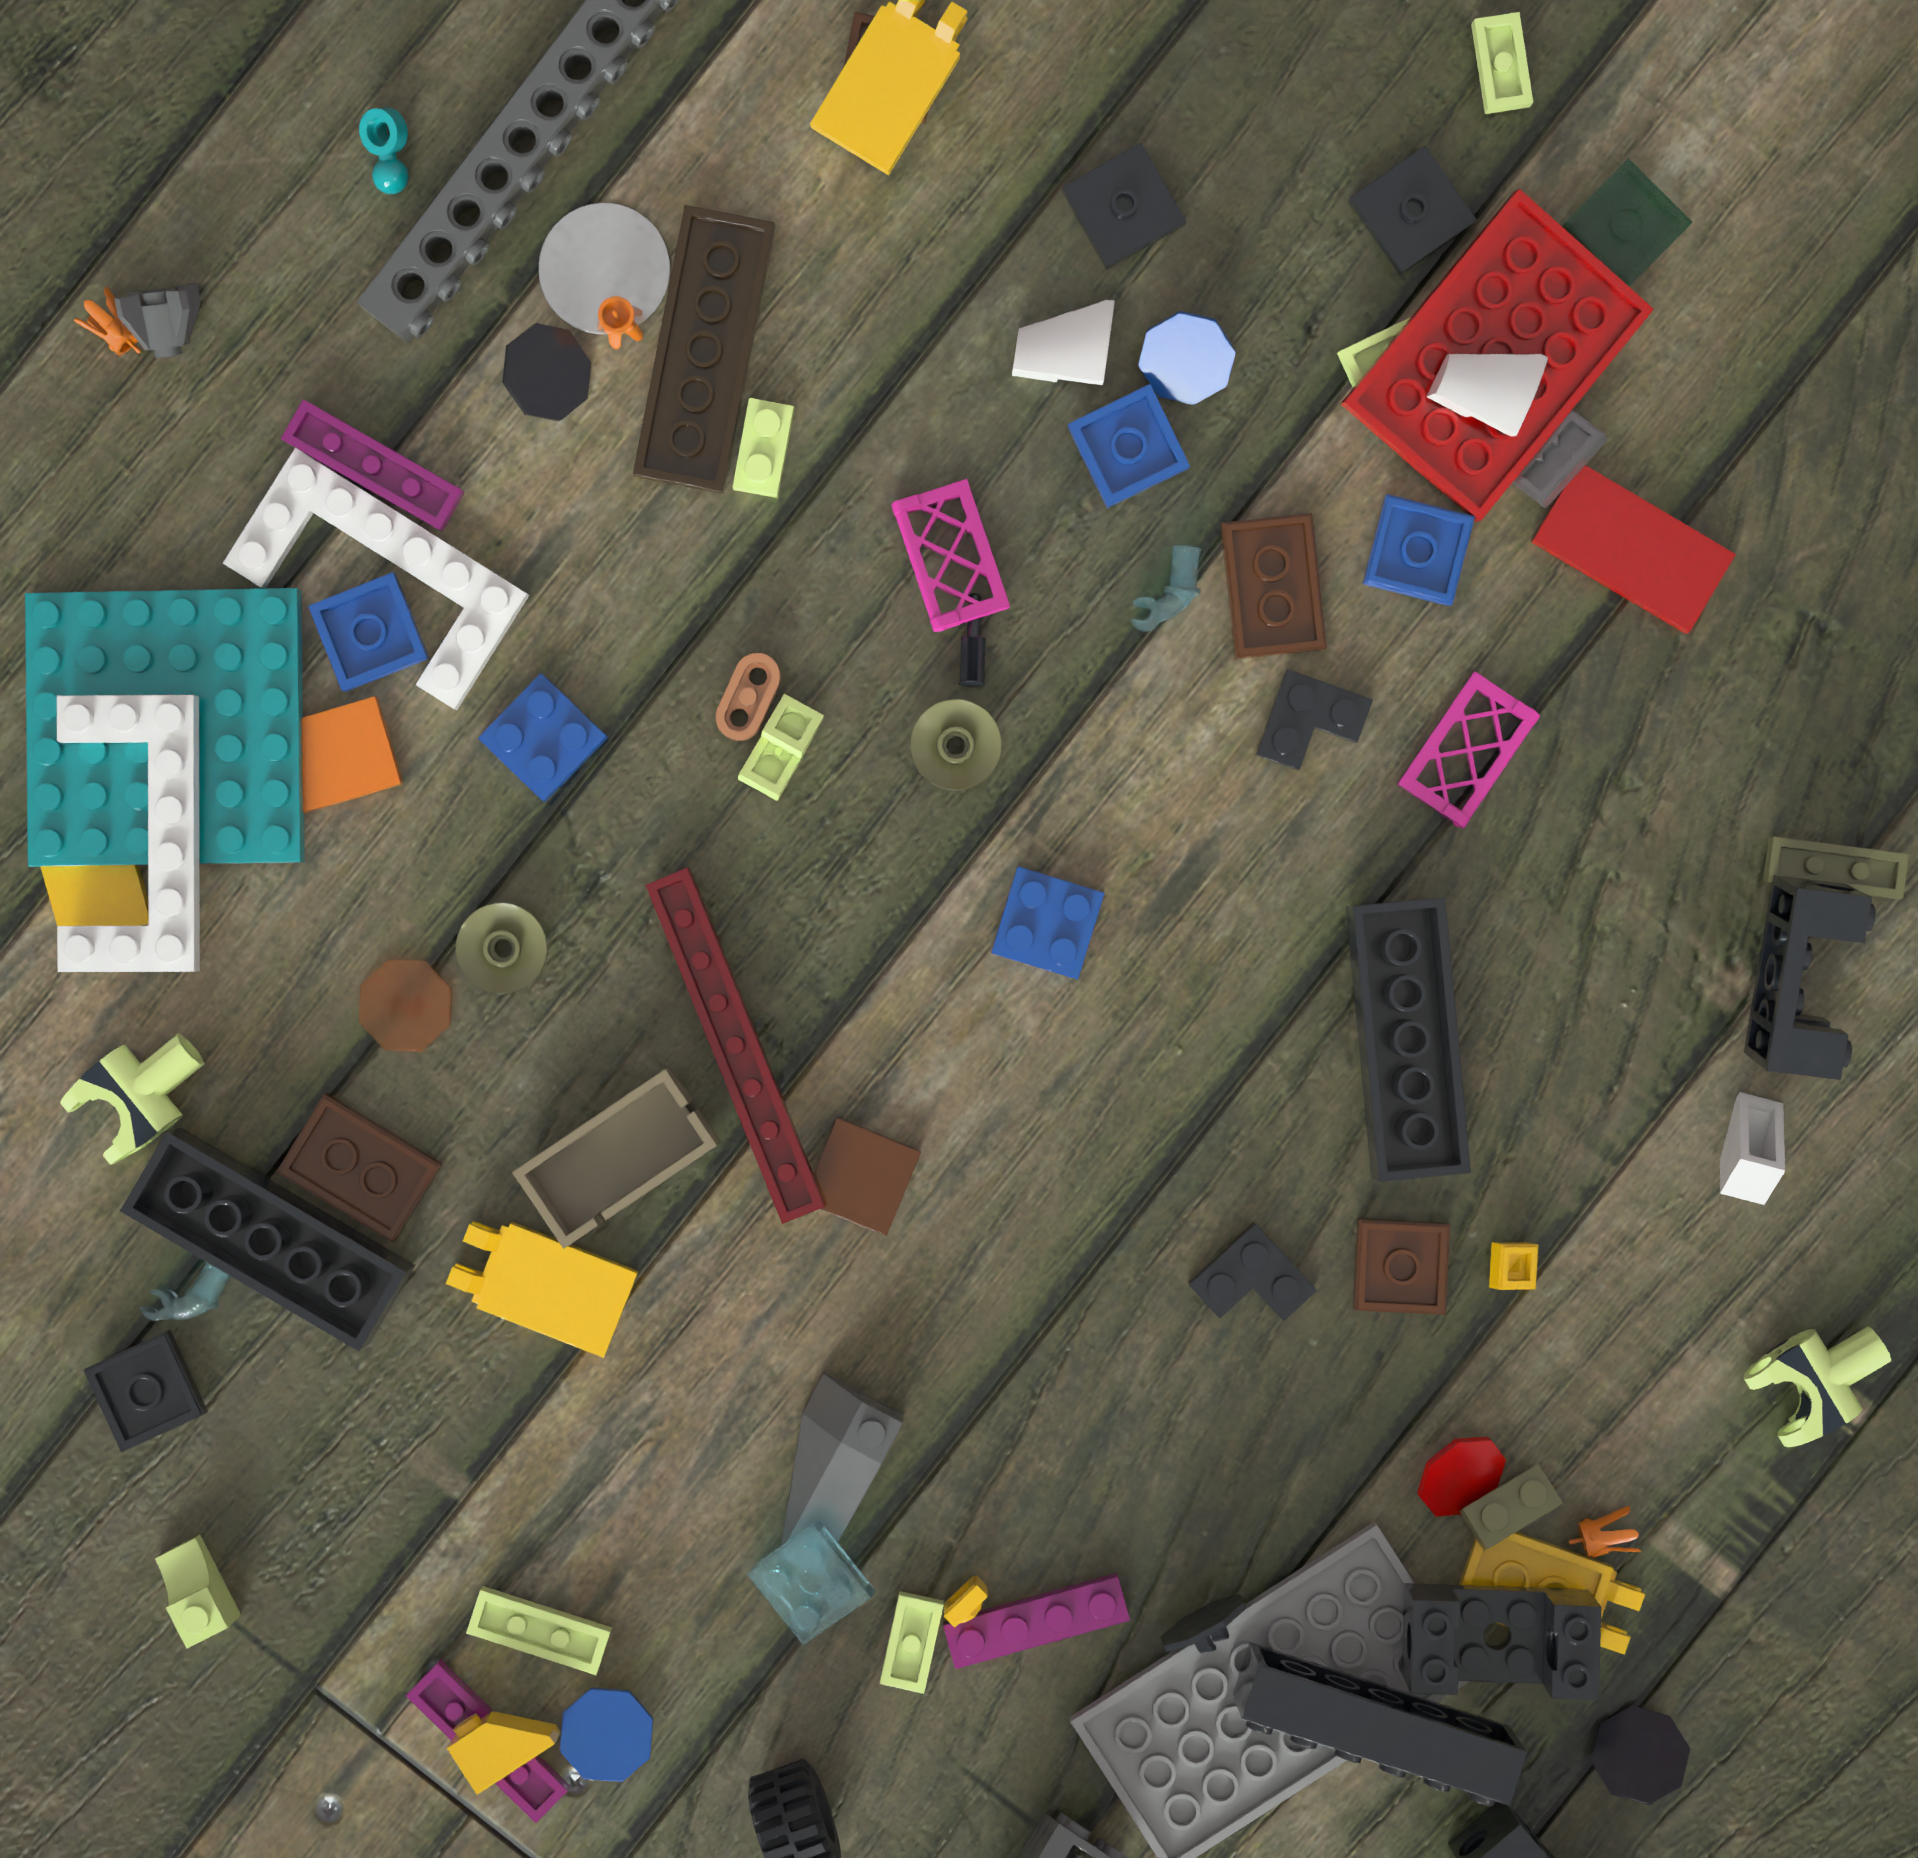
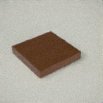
M837 1117L814 1173L827 1205L821 1208V1210L887 1236L921 1151Z
M1357 1218L1353 1309L1355 1311L1446 1315L1450 1224L1445 1222Z

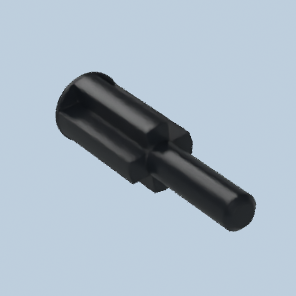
M971 593L969 597L979 602L981 601L980 594ZM981 618L968 621L967 636L961 637L960 682H958L960 686H985L986 638L980 636Z

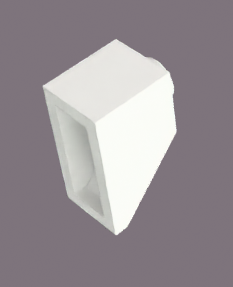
M1739 1092L1735 1100L1720 1157V1193L1764 1205L1785 1172L1783 1103Z

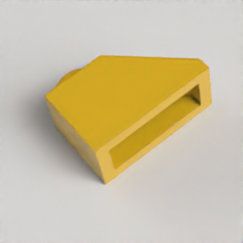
M495 1711L480 1719L476 1713L453 1729L456 1735L448 1745L447 1750L478 1795L553 1746L561 1732L557 1725Z

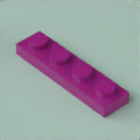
M304 399L281 437L284 442L442 532L465 493L460 488Z
M1114 1573L979 1611L974 1618L958 1624L955 1628L946 1620L943 1621V1627L954 1667L958 1669L1130 1621L1118 1574Z
M441 1659L406 1695L451 1741L456 1735L453 1729L462 1721L476 1713L481 1719L493 1711ZM539 1755L495 1783L535 1823L552 1808L570 1787Z

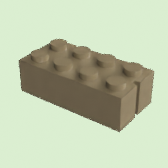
M671 1066L512 1172L563 1249L593 1230L604 1219H609L721 1142L700 1109L697 1108L690 1112L686 1105L693 1101V1099Z

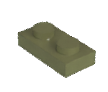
M1537 1464L1459 1512L1481 1548L1485 1551L1564 1503L1540 1465Z

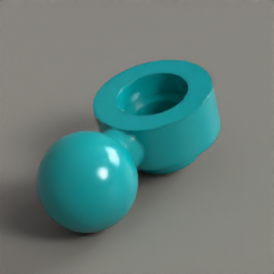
M382 107L368 110L361 118L359 134L365 148L372 154L378 155L379 161L375 164L372 171L373 182L385 194L393 195L400 193L408 184L409 172L405 164L397 159L396 153L401 151L407 142V124L403 116L393 108ZM387 125L389 128L390 136L387 133Z

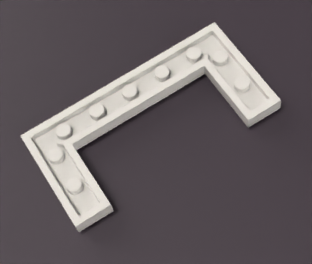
M295 448L223 564L259 587L266 589L313 513L464 607L416 683L421 689L451 708L458 710L529 595Z
M57 696V742H148L149 926H57L58 972L200 971L199 696Z

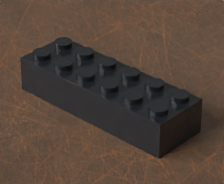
M1445 897L1346 906L1371 1177L1379 1182L1471 1173Z
M177 1128L165 1133L120 1210L125 1215L357 1351H361L371 1343L416 1266L183 1128Z
M1249 1642L1233 1691L1241 1719L1245 1720V1725L1254 1731L1271 1735L1274 1729L1291 1735V1741L1306 1748L1316 1749L1318 1744L1335 1749V1755L1353 1763H1361L1362 1758L1379 1763V1769L1393 1776L1404 1778L1406 1773L1423 1777V1782L1434 1789L1449 1792L1450 1788L1454 1787L1468 1792L1467 1796L1470 1799L1487 1806H1494L1495 1801L1507 1805L1511 1804L1527 1755L1526 1749L1509 1725Z

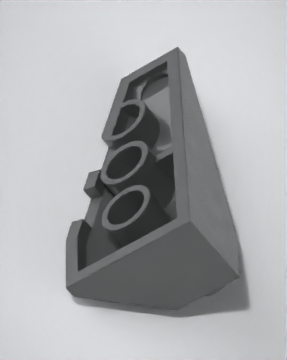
M823 1372L802 1413L780 1550L781 1556L819 1576L886 1457L903 1424L904 1417L902 1412Z

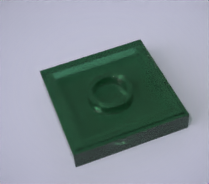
M1628 158L1562 227L1630 287L1693 222Z

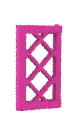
M967 479L918 495L899 499L891 504L934 632H941L962 623L1010 608ZM957 498L960 499L966 517L964 523L940 512L945 502ZM920 510L932 515L921 537L914 534L908 514ZM937 518L961 529L950 551L926 540ZM965 532L973 537L980 558L979 565L955 554ZM922 546L946 557L935 579L928 576L920 552ZM951 560L975 571L964 594L940 582ZM981 574L986 577L993 598L979 602L969 597V594ZM936 588L960 599L955 610L941 614L934 594Z
M1474 671L1397 785L1453 822L1456 827L1464 829L1531 728L1536 724L1540 715L1536 710L1515 699ZM1476 691L1489 699L1491 711L1465 716L1464 708ZM1496 704L1501 706L1503 709L1497 710ZM1511 713L1520 719L1521 722L1510 739L1503 741L1498 715ZM1492 716L1497 742L1471 747L1466 721ZM1460 722L1465 749L1440 753L1439 745L1453 724ZM1498 747L1499 755L1484 777L1477 779L1472 752ZM1466 753L1471 780L1446 785L1441 758ZM1435 759L1440 786L1427 788L1416 779L1428 761ZM1473 785L1474 792L1461 810L1449 803L1447 789ZM1441 791L1442 797L1434 792Z

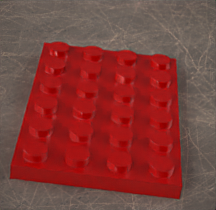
M1517 189L1510 195L1340 404L1468 515L1475 516L1474 521L1479 522L1490 511L1654 309L1521 189ZM1542 354L1548 357L1538 389L1516 436L1511 437L1472 416L1464 417L1426 397L1446 355Z

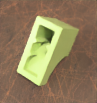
M201 1535L155 1558L167 1589L168 1606L166 1609L186 1648L227 1629L241 1615Z

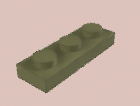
M1773 836L1768 837L1763 882L1772 883L1773 875L1844 883L1869 896L1903 899L1909 854Z

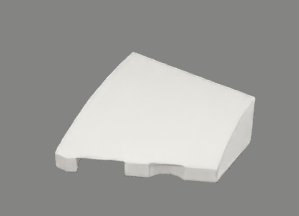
M1104 300L1019 328L1012 376L1052 382L1062 379L1103 385L1115 301Z
M1448 354L1426 397L1464 417L1472 416L1511 437L1516 436L1538 389L1548 357L1542 354Z

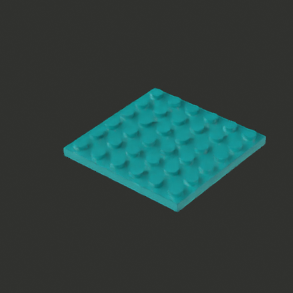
M298 588L25 593L27 837L29 867L148 865V742H57V696L88 695L199 696V864L305 862L301 718H303L302 590Z

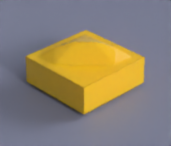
M1492 1242L1489 1288L1497 1290L1536 1289L1538 1244L1531 1242Z
M973 1575L944 1602V1617L954 1628L960 1623L971 1620L978 1614L983 1601L988 1597V1586L977 1575Z

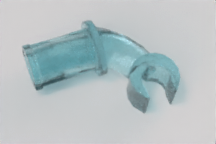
M1186 545L1172 547L1170 584L1164 588L1166 595L1157 601L1147 596L1139 597L1133 601L1134 607H1146L1151 610L1150 616L1145 620L1131 619L1132 625L1138 630H1153L1160 622L1178 615L1190 604L1194 597L1200 596L1201 590L1197 588L1199 555H1201L1200 548Z
M206 1262L193 1288L186 1289V1296L177 1297L173 1291L168 1289L151 1290L149 1292L161 1298L164 1308H161L159 1312L151 1306L140 1308L143 1315L153 1321L193 1318L210 1309H218L220 1304L217 1302V1299L230 1276Z

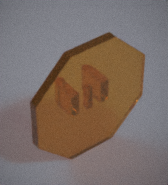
M389 959L360 985L359 1023L384 1050L422 1052L451 1025L452 989L426 961Z

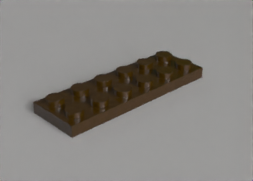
M688 205L684 206L634 464V477L724 494L776 227L775 222Z

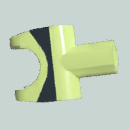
M176 1034L142 1063L138 1061L124 1044L110 1052L86 1071L64 1095L60 1103L68 1113L78 1109L90 1099L94 1101L98 1098L110 1102L116 1108L120 1115L121 1126L118 1135L112 1141L113 1145L103 1154L105 1159L112 1165L156 1140L182 1118V1113L167 1095L205 1063L197 1049L181 1034Z
M1869 1326L1828 1350L1816 1330L1809 1329L1790 1337L1772 1348L1747 1369L1743 1378L1749 1388L1753 1390L1767 1386L1772 1382L1778 1384L1788 1381L1793 1382L1797 1386L1800 1395L1799 1406L1795 1414L1788 1419L1790 1422L1784 1425L1777 1433L1784 1446L1794 1447L1827 1435L1856 1418L1861 1413L1862 1407L1849 1386L1891 1362V1358L1880 1337Z

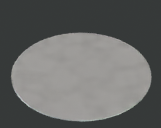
M590 204L568 213L549 232L540 253L539 280L549 305L565 322L589 333L608 334L604 331V328L602 330L597 328L599 321L598 309L607 298L614 296L622 297L628 300L632 306L641 309L643 315L634 316L635 322L639 325L657 309L669 283V255L660 233L643 215L619 204Z

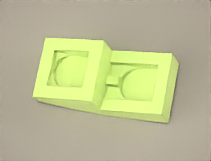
M784 694L762 730L759 741L740 771L738 780L778 801L811 743L824 715Z

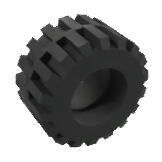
M805 1759L750 1777L748 1789L750 1812L764 1858H841L839 1838L825 1791L816 1771Z

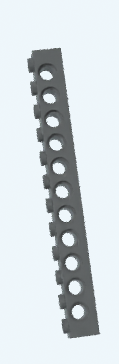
M586 0L370 283L357 303L368 314L406 343L410 344L414 337L421 338L431 327L434 321L432 313L442 300L445 302L450 301L462 284L460 277L470 264L473 266L477 265L486 255L490 246L487 241L496 229L502 230L512 221L517 212L515 204L525 191L527 193L533 192L540 184L545 174L543 168L553 155L559 157L566 150L572 140V134L570 133L580 119L586 121L595 112L600 102L598 95L609 82L613 85L623 75L628 65L626 59L636 46L642 48L649 41L655 30L653 23L663 10L666 12L672 10L679 0H645L643 4L637 7L625 5L624 0ZM612 27L619 30L618 37L611 43L603 44L596 40L598 33L604 28ZM584 63L591 66V72L586 78L582 80L569 78L570 70L575 65ZM560 100L564 105L558 115L547 117L541 114L542 107L546 102ZM532 136L536 138L535 146L531 151L527 153H517L514 151V145L520 137ZM493 173H507L508 180L502 188L491 190L486 187L487 180ZM468 208L480 210V217L474 225L467 227L459 225V217L464 210ZM441 244L452 246V254L447 261L443 263L432 262V252L437 246ZM414 280L424 281L425 288L420 297L413 300L404 298V290L408 283Z

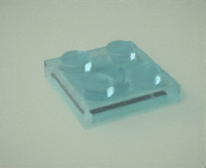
M817 1520L754 1565L747 1574L802 1645H805L868 1601L875 1592L872 1585L820 1520Z

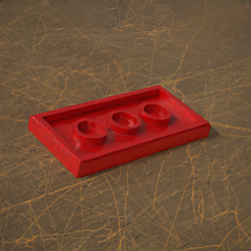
M1586 465L1556 497L1530 541L1685 634L1690 633L1736 555Z

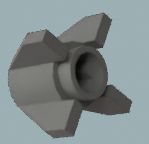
M197 283L148 291L133 290L128 291L127 296L114 298L118 318L144 350H154L155 358L183 354L181 346L191 343L190 336L201 303Z

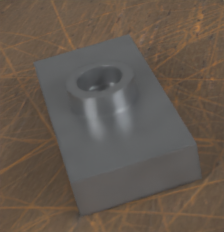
M1571 410L1512 484L1546 509L1607 441L1606 435L1574 410Z

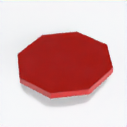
M1488 1436L1454 1439L1426 1462L1417 1494L1435 1517L1461 1515L1460 1510L1498 1488L1506 1459Z

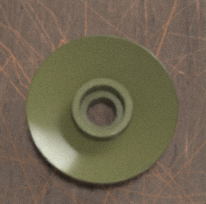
M961 699L945 700L928 708L917 720L910 742L912 759L920 774L931 784L952 791L970 789L985 781L996 768L1002 747L1000 731L992 716L981 706ZM954 737L962 739L965 744L964 751L957 755L950 753L947 749L948 741Z
M510 903L489 904L473 912L462 924L456 940V957L464 976L479 989L494 994L514 993L529 986L544 968L548 952L547 938L540 922L526 909ZM503 939L508 940L512 945V952L507 957L500 956L496 949L498 942Z

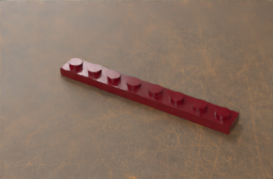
M685 868L646 884L645 886L782 1224L827 1206L691 869Z

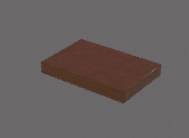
M1312 513L1221 523L1235 660L1327 649Z
M326 1093L320 1099L278 1168L277 1173L393 1243L398 1239L443 1164Z

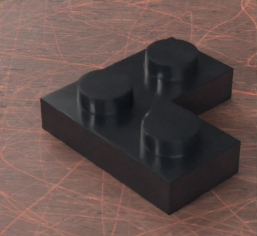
M1287 669L1285 670L1255 756L1298 771L1301 768L1314 729L1352 743H1358L1373 699Z
M1254 1222L1188 1282V1285L1219 1318L1226 1314L1254 1288L1280 1318L1285 1321L1317 1291Z

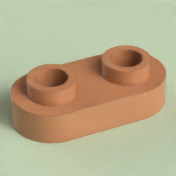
M763 653L749 654L743 657L735 668L716 711L717 726L729 739L745 741L757 734L781 683L779 666L770 656ZM756 669H763L767 673V679L762 685L751 683L750 675ZM737 710H743L748 714V721L742 727L734 726L731 721L733 713Z

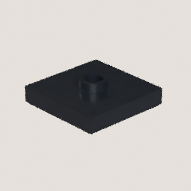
M1142 143L1137 144L1062 187L1064 197L1106 270L1186 224L1185 218Z
M1426 146L1357 192L1348 201L1399 275H1402L1477 221Z
M171 1330L83 1370L121 1452L208 1412Z

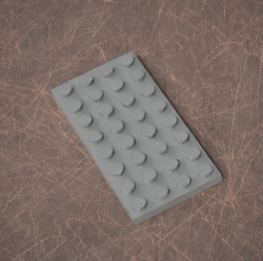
M1375 1521L1246 1603L1247 1609L1226 1626L1229 1632V1639L1213 1641L1216 1645L1215 1651L1201 1654L1195 1644L1173 1650L1070 1716L1071 1724L1158 1858H1196L1347 1761L1335 1755V1749L1320 1744L1317 1745L1316 1749L1306 1748L1291 1741V1735L1274 1729L1271 1735L1263 1734L1245 1725L1246 1721L1241 1719L1233 1691L1249 1642L1410 1693L1402 1676L1404 1583L1414 1582ZM1458 1681V1689L1470 1681ZM1410 1693L1435 1702H1439L1448 1696L1444 1694Z

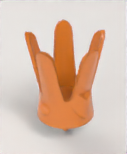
M107 286L104 289L105 296L107 297L106 305L114 318L94 301H84V308L91 315L87 318L88 323L79 318L73 321L106 340L110 350L115 351L118 356L125 354L131 348L137 353H141V350L136 346L138 341L118 318L115 297Z
M618 296L607 298L598 309L599 321L597 328L598 330L604 328V331L608 333L609 343L614 349L621 347V336L623 333L628 334L637 342L643 339V332L635 322L634 316H642V310L632 306L625 298Z
M1630 1506L1623 1507L1596 1520L1586 1518L1583 1521L1577 1522L1580 1538L1569 1540L1570 1545L1582 1542L1587 1557L1602 1556L1608 1554L1609 1551L1641 1552L1638 1548L1607 1547L1637 1539L1639 1536L1637 1530H1600L1606 1525L1626 1516L1630 1512Z

